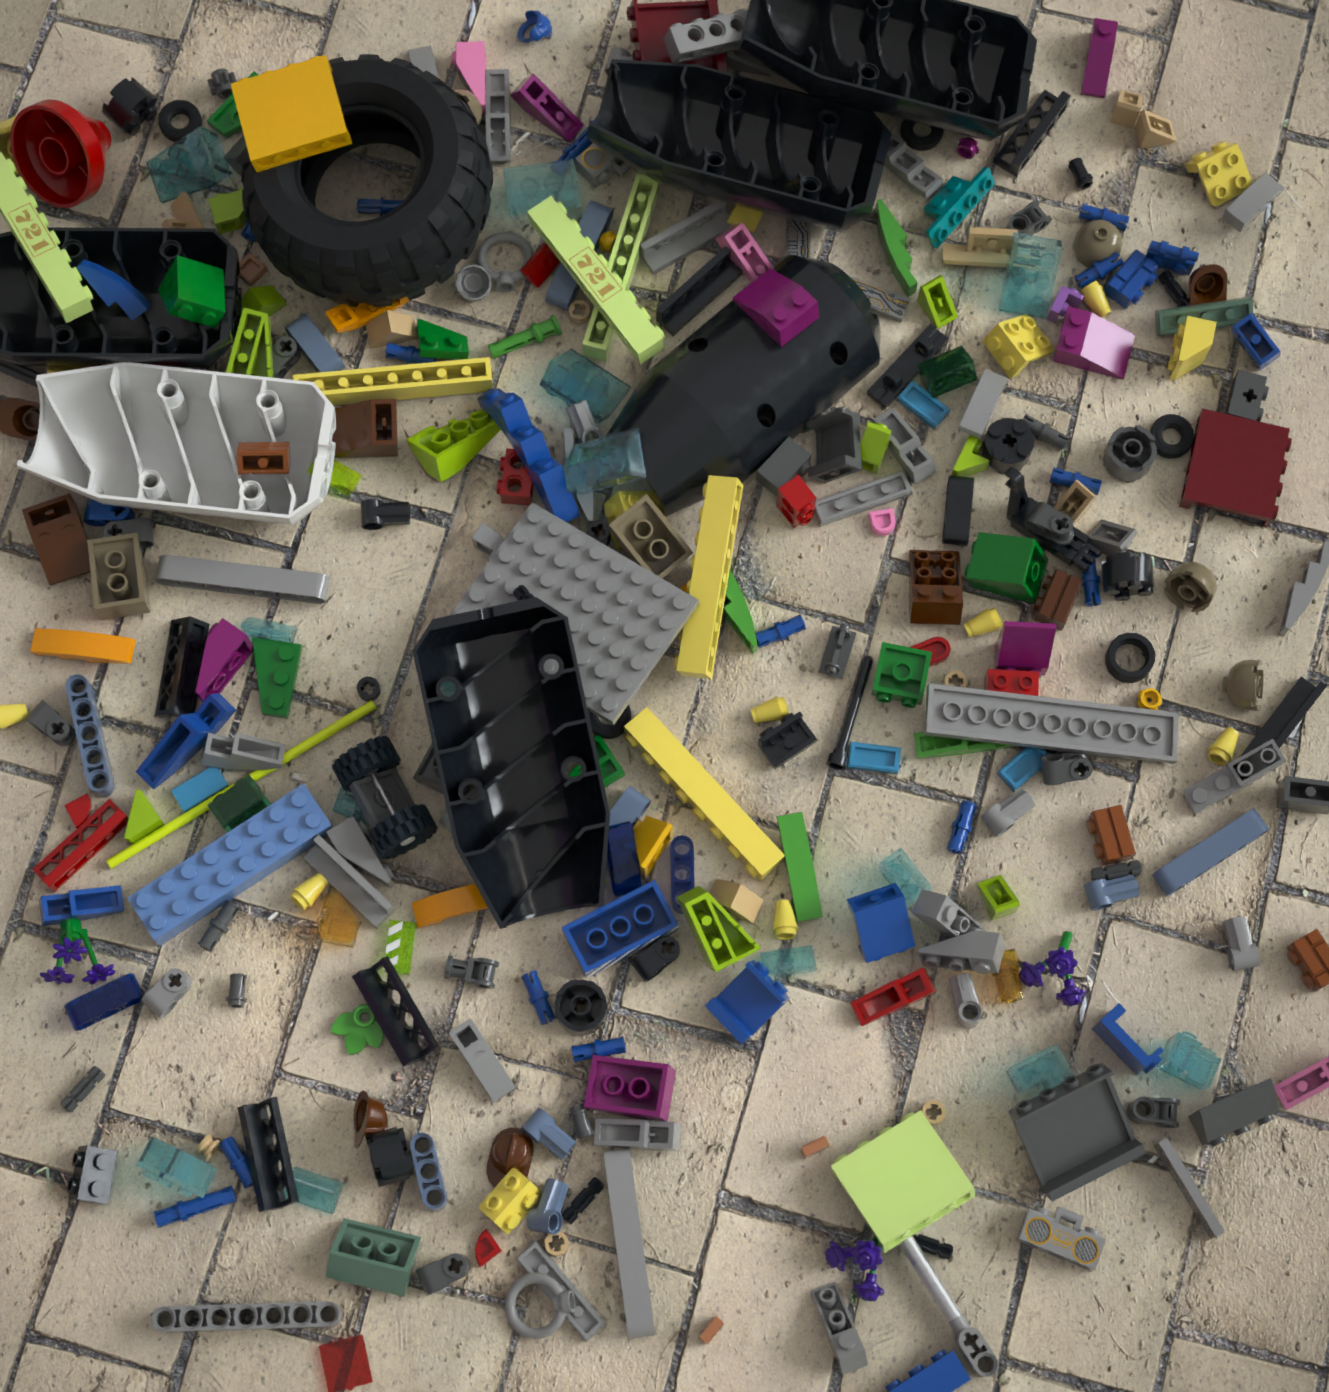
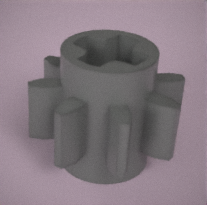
M217 69L212 72V79L207 80L212 95L217 94L220 99H227L233 93L231 83L237 82L234 72L229 73L227 69Z

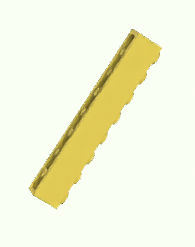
M490 357L293 375V380L314 382L333 406L355 404L371 399L404 400L481 393L493 389Z
M708 475V481L703 486V497L705 499L703 507L699 510V521L701 524L700 530L695 534V546L697 548L696 554L691 559L692 578L687 583V593L698 599L699 605L679 632L680 651L676 654L674 661L675 668H677L676 671L682 676L712 679L743 491V483L736 477Z
M648 707L624 726V739L632 748L636 746L642 752L641 757L647 765H654L658 769L660 779L666 785L670 783L676 789V796L683 803L688 802L694 808L692 812L695 817L701 822L704 820L711 827L709 829L711 834L718 841L722 839L728 845L726 849L736 860L740 858L745 864L744 869L752 878L757 877L762 881L784 861L785 855Z

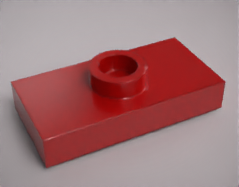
M543 242L520 269V272L533 287L539 288L560 261L548 245Z

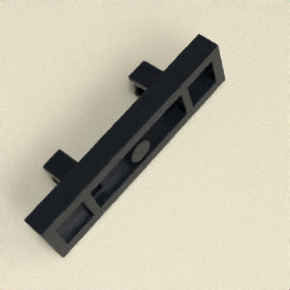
M930 323L869 388L867 395L886 409L948 343L949 338ZM919 346L922 350H924L926 355L919 351L917 347Z

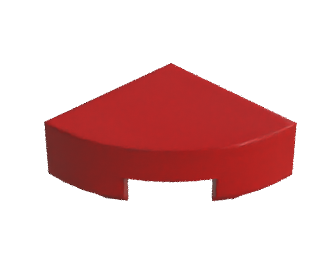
M88 793L64 805L76 828L84 823L90 814L92 802Z
M487 1229L480 1234L475 1248L476 1260L480 1267L502 1252Z

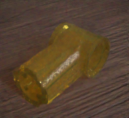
M1015 949L1004 950L999 973H991L995 977L1000 1003H1011L1023 999L1018 976L1019 962Z

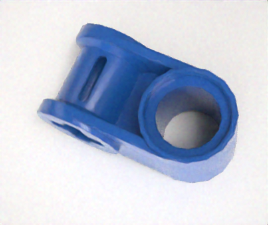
M87 498L84 523L88 525L103 527L112 521L135 518V513L130 507L105 505Z

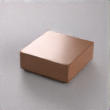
M251 252L240 261L241 274L239 277L251 287L268 272L267 267Z
M822 1136L802 1146L800 1151L804 1159L828 1148L830 1144L826 1136Z
M716 1316L700 1335L699 1339L703 1343L708 1344L724 1325L723 1321Z

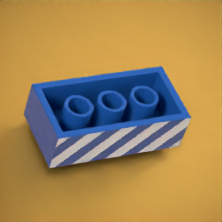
M655 880L562 927L563 935L586 979L653 945L659 939L679 931V925Z

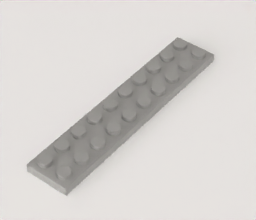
M929 683L926 696L924 735L1175 764L1177 762L1178 713Z

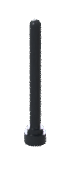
M871 656L863 658L837 747L833 749L832 753H829L826 762L829 767L837 770H846L849 759L847 758L846 749L873 663Z

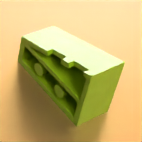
M243 307L225 373L274 378L271 322L267 313Z
M697 886L676 897L707 966L713 971L718 972L762 949L713 896L701 886Z

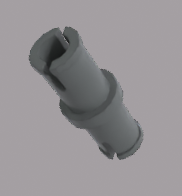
M1027 413L1022 419L1028 424L1032 434L1038 437L1037 440L1042 441L1043 439L1060 450L1063 449L1069 436L1051 428V424L1047 422L1044 424Z
M226 900L215 919L212 918L210 920L209 928L197 944L212 953L222 935L227 934L229 931L228 926L238 911H240V908L233 902Z

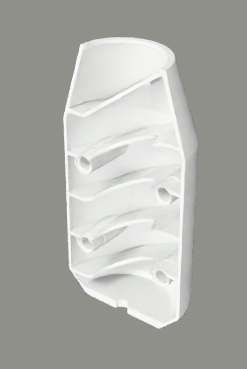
M132 362L40 374L36 377L40 399L37 439L30 459L26 463L18 460L17 466L25 472L99 503L296 525L319 506L327 496L335 457L336 443L332 442V437L336 430L335 407L314 382ZM239 442H290L291 467L289 474L249 473V475H238L237 448Z

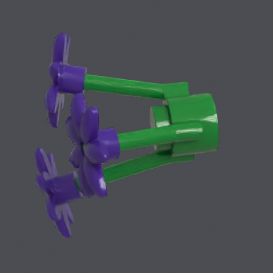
M69 918L63 920L60 924L59 944H53V948L58 951L53 954V958L57 959L56 967L53 970L48 969L47 973H40V976L44 978L45 982L55 981L58 985L62 982L72 983L75 975L65 974L66 971L62 967V962L68 964L71 957L75 961H81L80 954L88 952L93 966L91 967L92 970L86 972L88 976L82 979L83 982H89L93 985L98 980L106 981V976H111L116 971L112 970L114 968L113 964L105 968L102 964H98L88 939L87 929H82V923L79 919ZM81 939L83 940L85 947H79L81 944Z

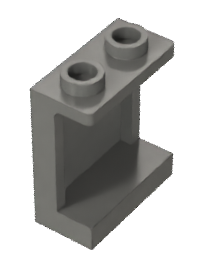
M838 407L831 413L817 415L815 419L806 422L807 428L815 430L817 465L808 468V478L827 483L862 470L859 414L849 411L846 407Z

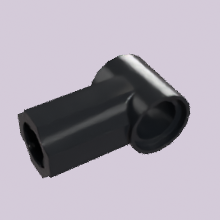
M367 499L361 502V527L363 529L378 530L386 525L410 524L409 502L383 503L377 499Z

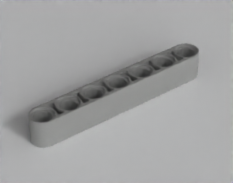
M161 555L159 557L155 578L157 583L167 586L316 604L326 603L330 580L329 576L315 572L173 555Z
M630 1148L604 1151L628 1339L654 1336V1320Z
M329 1301L163 1306L154 1311L151 1320L155 1329L167 1333L331 1328L340 1324L343 1312L339 1305ZM327 1307H333L336 1311V1316L331 1322H325L322 1316L323 1311ZM277 1308L281 1312V1319L278 1323L272 1324L268 1316L271 1310ZM300 1308H306L309 1313L308 1319L304 1323L297 1322L295 1317L296 1312ZM250 1309L254 1313V1320L250 1324L245 1325L242 1322L241 1316L244 1311ZM223 1310L227 1315V1319L223 1325L218 1326L215 1323L214 1317L218 1311ZM196 1311L200 1319L195 1326L191 1327L187 1322V1318L191 1312ZM165 1312H169L172 1315V1322L167 1327H163L160 1323V1318Z

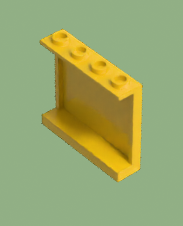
M326 55L315 56L304 62L292 63L284 68L265 71L261 75L242 78L238 82L231 83L250 161L256 172L352 144L333 80L332 68Z

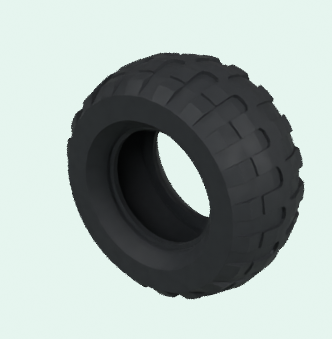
M361 54L358 60L344 61L343 57L328 60L332 68L333 80L352 144L260 172H256L250 161L248 149L245 148L241 182L244 188L242 190V203L245 216L248 219L253 235L269 261L280 273L290 277L302 289L321 298L328 297L334 302L351 307H357L359 303H368L374 307H386L392 305V300L406 296L409 301L426 294L424 288L434 284L436 281L442 284L455 273V266L461 259L467 260L476 246L479 231L484 228L491 204L490 190L493 184V169L487 144L472 110L459 97L457 98L454 91L432 73L428 71L422 72L418 67L406 60L394 58L392 61H384L375 54ZM376 143L391 144L410 151L421 160L419 176L411 193L399 206L381 217L358 222L343 221L332 218L315 207L316 192L323 174L337 158L354 148Z

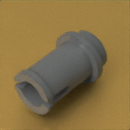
M240 973L230 974L229 996L226 997L229 1007L242 1008L244 1003L247 1002V998H245L247 975Z
M584 1103L569 1108L571 1113L568 1115L573 1118L578 1139L593 1135L594 1131L587 1113L589 1109L584 1108Z

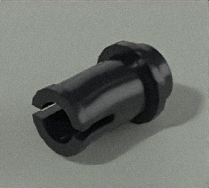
M1079 157L1071 160L1068 167L1076 180V187H1079L1081 190L1089 188L1093 184V176L1088 173L1082 158Z

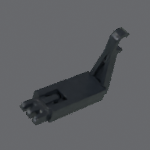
M1010 467L1005 473L1010 478L1005 485L1010 488L1007 519L1011 521V527L1027 538L1036 539L1042 548L1067 565H1074L1086 573L1089 570V566L1086 563L1093 565L1096 561L1091 555L1099 558L1102 554L1101 551L1090 544L1089 536L1074 526V538L1067 545H1058L1041 535L1031 532L1025 526V521L1038 502L1031 497L1028 498L1024 476L1017 469Z

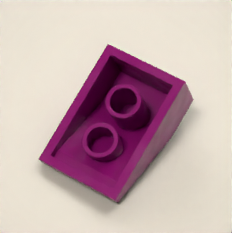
M771 268L732 297L733 301L780 347L784 346L819 318L818 301L801 285Z
M1068 306L1052 361L1123 380L1135 335L1092 312Z
M224 618L219 623L213 624L208 632L209 636L206 640L195 691L202 703L209 694L221 693L254 651L248 636Z
M1004 621L995 643L994 669L1039 671V678L1041 675L1045 676L1049 667L1056 624Z
M593 1055L584 1108L642 1120L668 1122L676 1070L669 1064Z

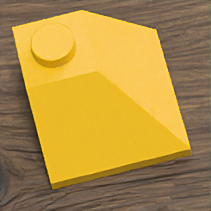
M647 815L643 822L641 820L637 821L631 832L634 834L633 845L640 875L645 880L673 838V825Z

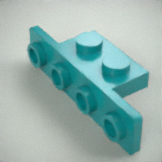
M984 166L971 182L952 176L923 208L927 216L936 219L926 231L933 248L937 249L995 185L990 168Z

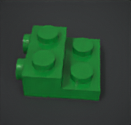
M882 642L871 695L876 696L877 701L890 703L891 699L901 701V705L908 708H915L916 704L921 705L932 652Z

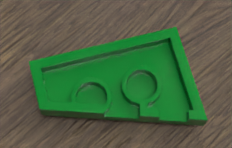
M253 71L248 78L257 76L259 74ZM233 93L207 119L208 125L225 138L242 130Z
M252 637L262 714L288 719L303 647L301 644Z

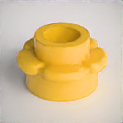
M614 230L604 232L599 240V245L604 253L606 251L612 252L617 237Z
M1153 688L1141 690L1137 695L1139 708L1157 710L1158 706L1162 704L1160 693Z

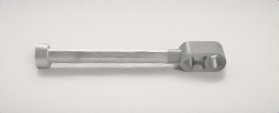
M911 1236L899 1245L955 1332L956 1345L972 1371L980 1377L994 1375L998 1369V1360L980 1331L970 1327L914 1237ZM965 1334L968 1336L974 1335L973 1345L976 1349L982 1347L984 1351L978 1352L971 1357L970 1353L975 1351L971 1345H964L963 1342L966 1340ZM982 1356L988 1357L991 1361V1368L988 1372H982L978 1368V1360Z

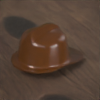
M1201 264L1199 268L1193 271L1188 282L1190 305L1227 300L1228 279L1223 267L1217 264Z
M20 398L2 400L0 402V431L11 437L36 442L39 428L40 404Z
M364 1090L357 1096L354 1107L355 1149L359 1148L365 1135L383 1131L388 1124L383 1102L369 1097Z
M504 1129L496 1135L492 1143L486 1174L494 1188L512 1168H516L526 1178L528 1176L534 1153V1144L532 1139L522 1129Z

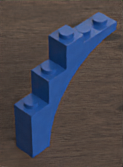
M499 388L487 390L483 396L477 398L480 407L495 421L516 451L542 500L545 510L565 522L580 516L563 468L559 462L551 457L542 431L532 425L523 399L514 392L505 393Z

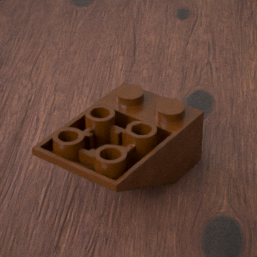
M371 399L335 408L336 430L332 437V442L336 443L334 458L398 456L396 399Z
M70 493L22 509L30 536L50 586L90 572L88 537L77 503Z
M909 550L910 623L960 625L963 610V592L959 551Z

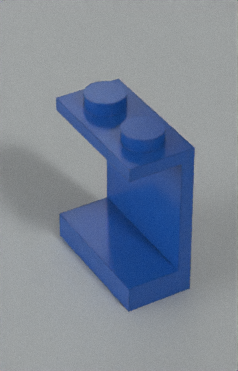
M754 960L749 961L745 965L746 968L717 997L712 998L705 1005L740 1044L747 1042L790 999L786 994L788 992L786 987L778 980L774 982L768 975L770 971L760 961L757 963Z

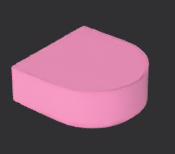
M893 508L868 513L870 527L875 534L887 536L893 532L896 524Z

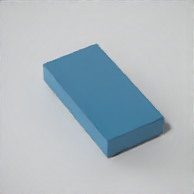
M913 380L896 400L934 430L951 410Z
M850 741L847 768L898 775L901 748Z
M1026 747L997 772V775L1015 792L1042 769L1041 757L1048 753L1044 749Z
M209 767L174 788L171 792L185 813L229 785L218 768Z

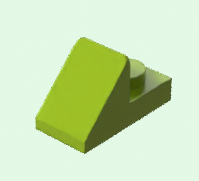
M969 434L952 471L953 476L967 477L987 470L990 460L977 455L983 443L979 438Z

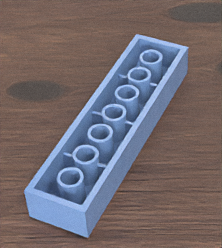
M303 783L127 897L154 941L161 946L224 905L226 900L230 901L316 845L313 839L318 834L323 839L328 837L326 831L333 828V826Z

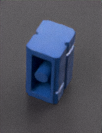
M1134 250L1106 284L1104 289L1105 295L1115 300L1124 309H1127L1131 303L1136 305L1144 294L1142 290L1145 286L1150 288L1158 278V275H1156L1159 267L1158 264L1150 258H1146V255L1139 250Z
M1252 313L1231 327L1232 335L1250 359L1254 360L1253 363L1259 371L1280 357L1281 351Z

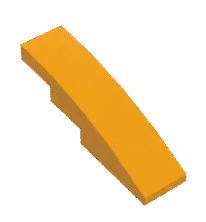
M35 628L30 652L34 655L58 656L61 659L85 660L88 663L131 664L136 640L128 637L84 631Z

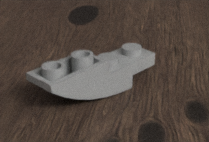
M1271 739L1227 764L1228 766L1183 790V793L1197 814L1257 781L1285 763L1286 759L1274 739Z

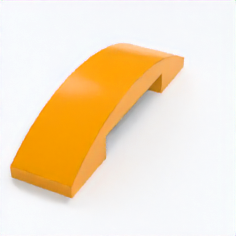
M406 296L392 300V305L386 307H374L368 303H359L357 307L340 304L325 311V315L336 332L341 333L363 327L386 310L394 311L409 302V299Z
M476 884L444 891L412 903L418 929L442 923L445 919L488 909Z

